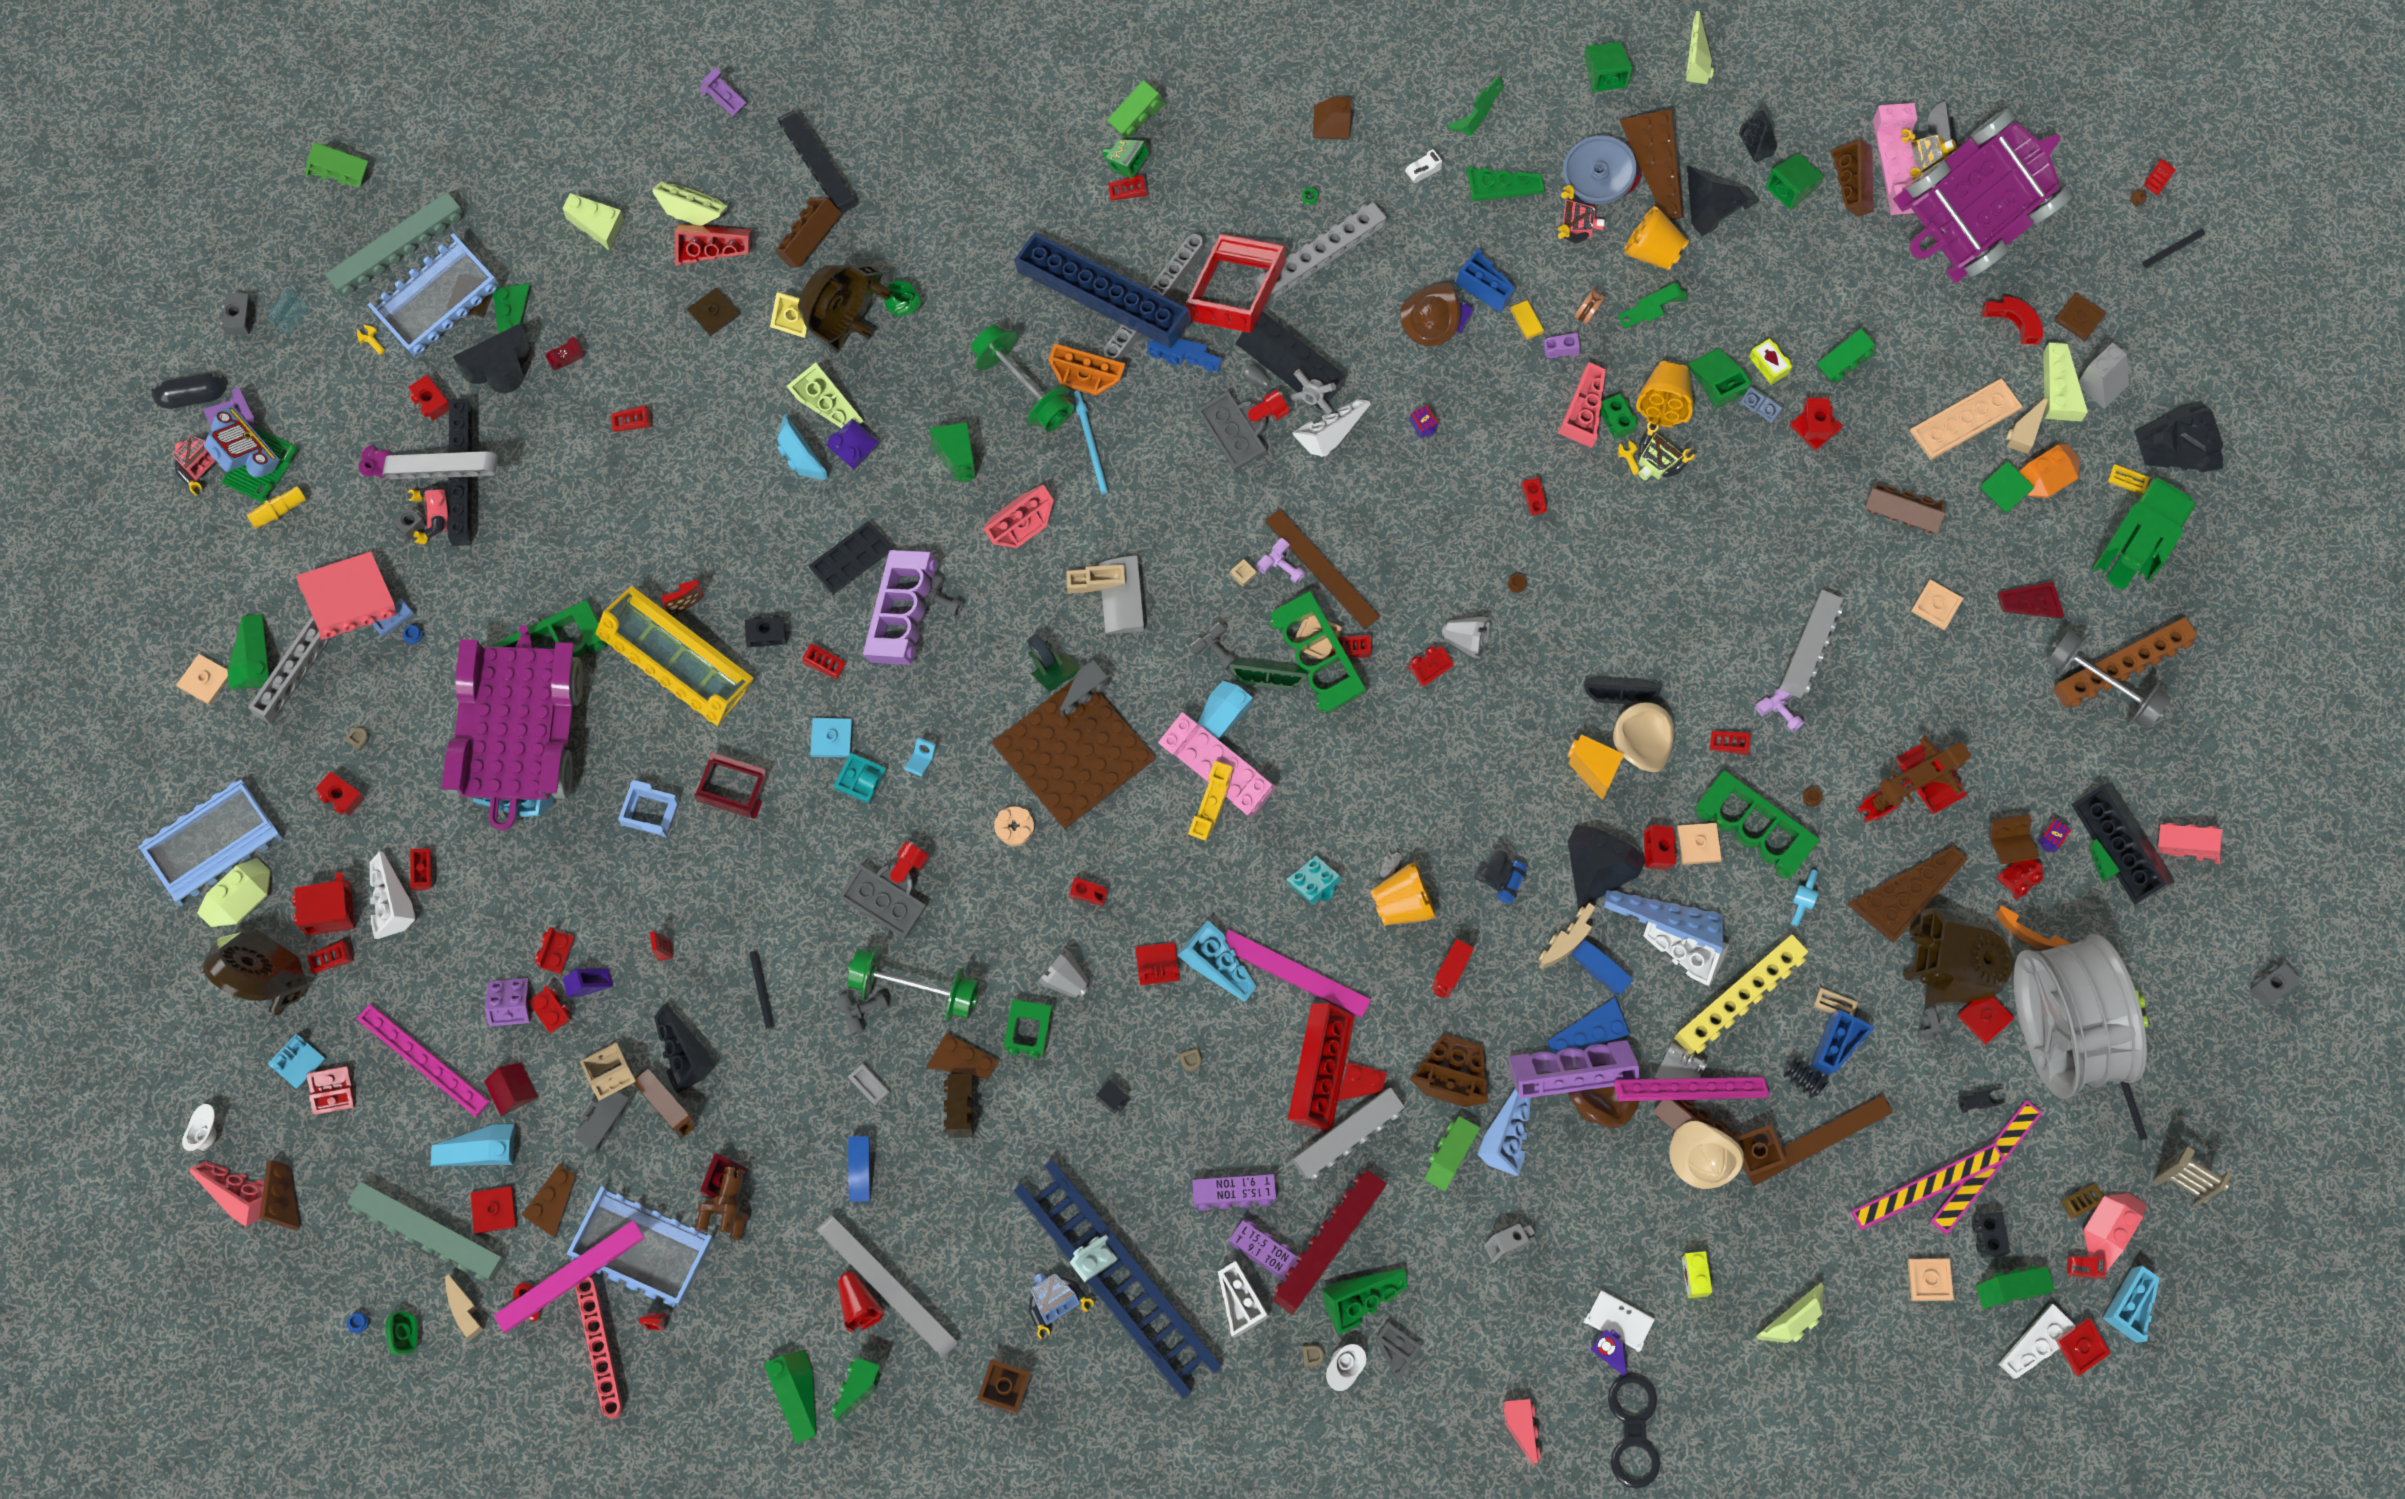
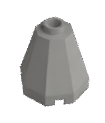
M1481 616L1450 620L1447 625L1444 624L1442 635L1446 642L1471 657L1480 659L1485 651L1481 647L1489 638V618Z
M1066 948L1059 953L1057 959H1054L1038 980L1044 987L1074 998L1078 995L1082 997L1089 989L1087 986L1089 980L1072 953Z

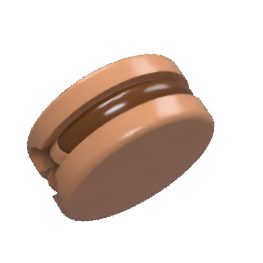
M1595 289L1591 290L1574 315V318L1583 321L1584 325L1589 323L1605 299V296H1600V293H1596Z

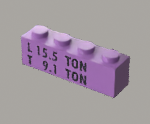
M1274 1174L1192 1180L1194 1208H1198L1200 1211L1210 1210L1213 1206H1219V1209H1230L1231 1205H1239V1208L1251 1207V1204L1258 1203L1261 1207L1271 1206L1276 1201Z
M1242 1220L1229 1239L1228 1244L1285 1282L1287 1279L1284 1277L1291 1266L1293 1268L1297 1266L1298 1262L1296 1260L1298 1257L1292 1254V1249L1285 1244L1280 1246L1274 1241L1275 1238L1269 1233L1265 1232L1263 1234L1258 1231V1227L1250 1221L1246 1223Z

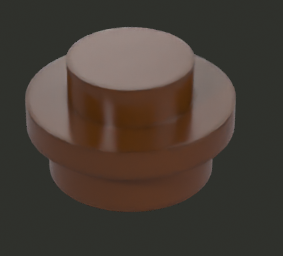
M2137 189L2130 200L2133 206L2138 207V205L2142 206L2147 199L2146 191Z
M1514 574L1508 579V588L1512 592L1520 593L1525 590L1527 581L1522 575Z
M1808 788L1804 791L1802 798L1807 806L1816 807L1822 801V794L1816 788Z

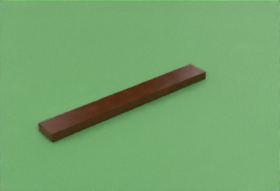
M1280 509L1265 520V523L1279 538L1286 540L1290 544L1289 549L1364 630L1379 620L1380 616Z
M1882 1095L1781 1148L1787 1163L1748 1178L1754 1187L1891 1115L1893 1112Z

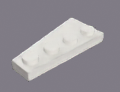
M2049 1304L2001 1360L1999 1365L2013 1379H2017L2044 1358L2049 1357L2058 1350L2059 1346L2055 1340L2075 1327V1325L2054 1304Z

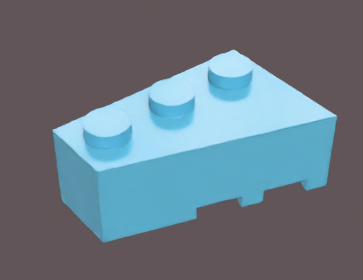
M2144 1266L2131 1268L2102 1319L2136 1343L2146 1342L2148 1339L2147 1329L2152 1318L2150 1314L2152 1304L2155 1303L2159 1277Z

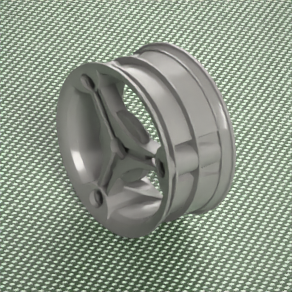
M2090 934L2077 943L2060 945L2044 951L2024 950L2020 952L2014 967V995L2018 1019L2034 1066L2048 1089L2060 1099H2069L2075 1093L2080 1092L2084 1084L2099 1088L2108 1081L2134 1083L2140 1080L2145 1070L2147 1058L2143 1016L2130 975L2112 944L2099 934Z

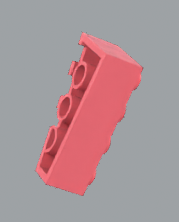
M1588 362L1578 382L1558 434L1588 447H1593L1598 435L1597 429L1606 369Z

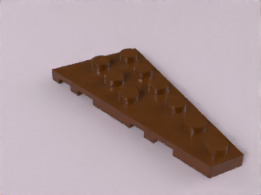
M1669 109L1619 120L1658 208L1669 220L1684 218L1673 110Z
M1952 846L1928 861L1864 894L1862 897L1849 902L1848 906L1894 944L1968 858Z

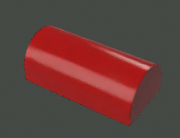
M430 848L410 849V888L412 890L420 891L431 888Z

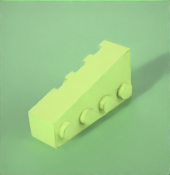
M2048 343L2043 352L2044 398L2048 399L2044 410L2045 419L2082 421L2088 412L2068 344Z

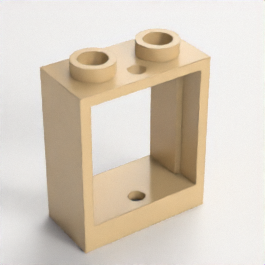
M617 1042L580 1061L590 1086L599 1101L636 1082ZM619 1063L622 1064V1065H620V1066H618V1067L612 1069L611 1071H609V1072H607V1073H605V1074H603V1075H601V1076H599V1077H597V1078H594V1076L600 1074L601 1072H603V1071H605V1070H607V1069H609V1068H611V1067H613V1066H615V1065H617V1064H619Z

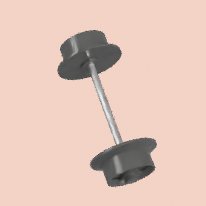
M2068 630L2061 641L2059 639L2056 640L2051 647L2054 651L2046 661L2058 669L2056 678H2059L2067 666L2075 660L2140 703L2127 725L2137 721L2149 729L2156 719L2160 720L2166 713L2164 708L2169 703L2171 697L2159 689L2160 680L2144 698H2141L2078 656L2080 648L2090 635L2089 633L2081 638Z

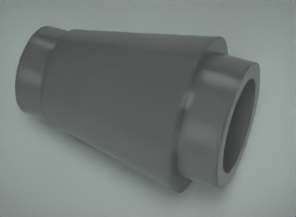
M1250 364L1242 375L1246 381L1264 389L1271 381L1257 365Z

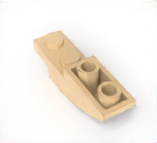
M1589 903L1586 908L1581 907L1576 915L1579 918L1576 924L1572 922L1566 933L1561 931L1559 935L1554 934L1549 942L1551 945L1549 951L1544 950L1538 959L1541 961L1539 968L1544 969L1560 962L1585 940L1592 929L1586 923L1594 912L1595 906Z

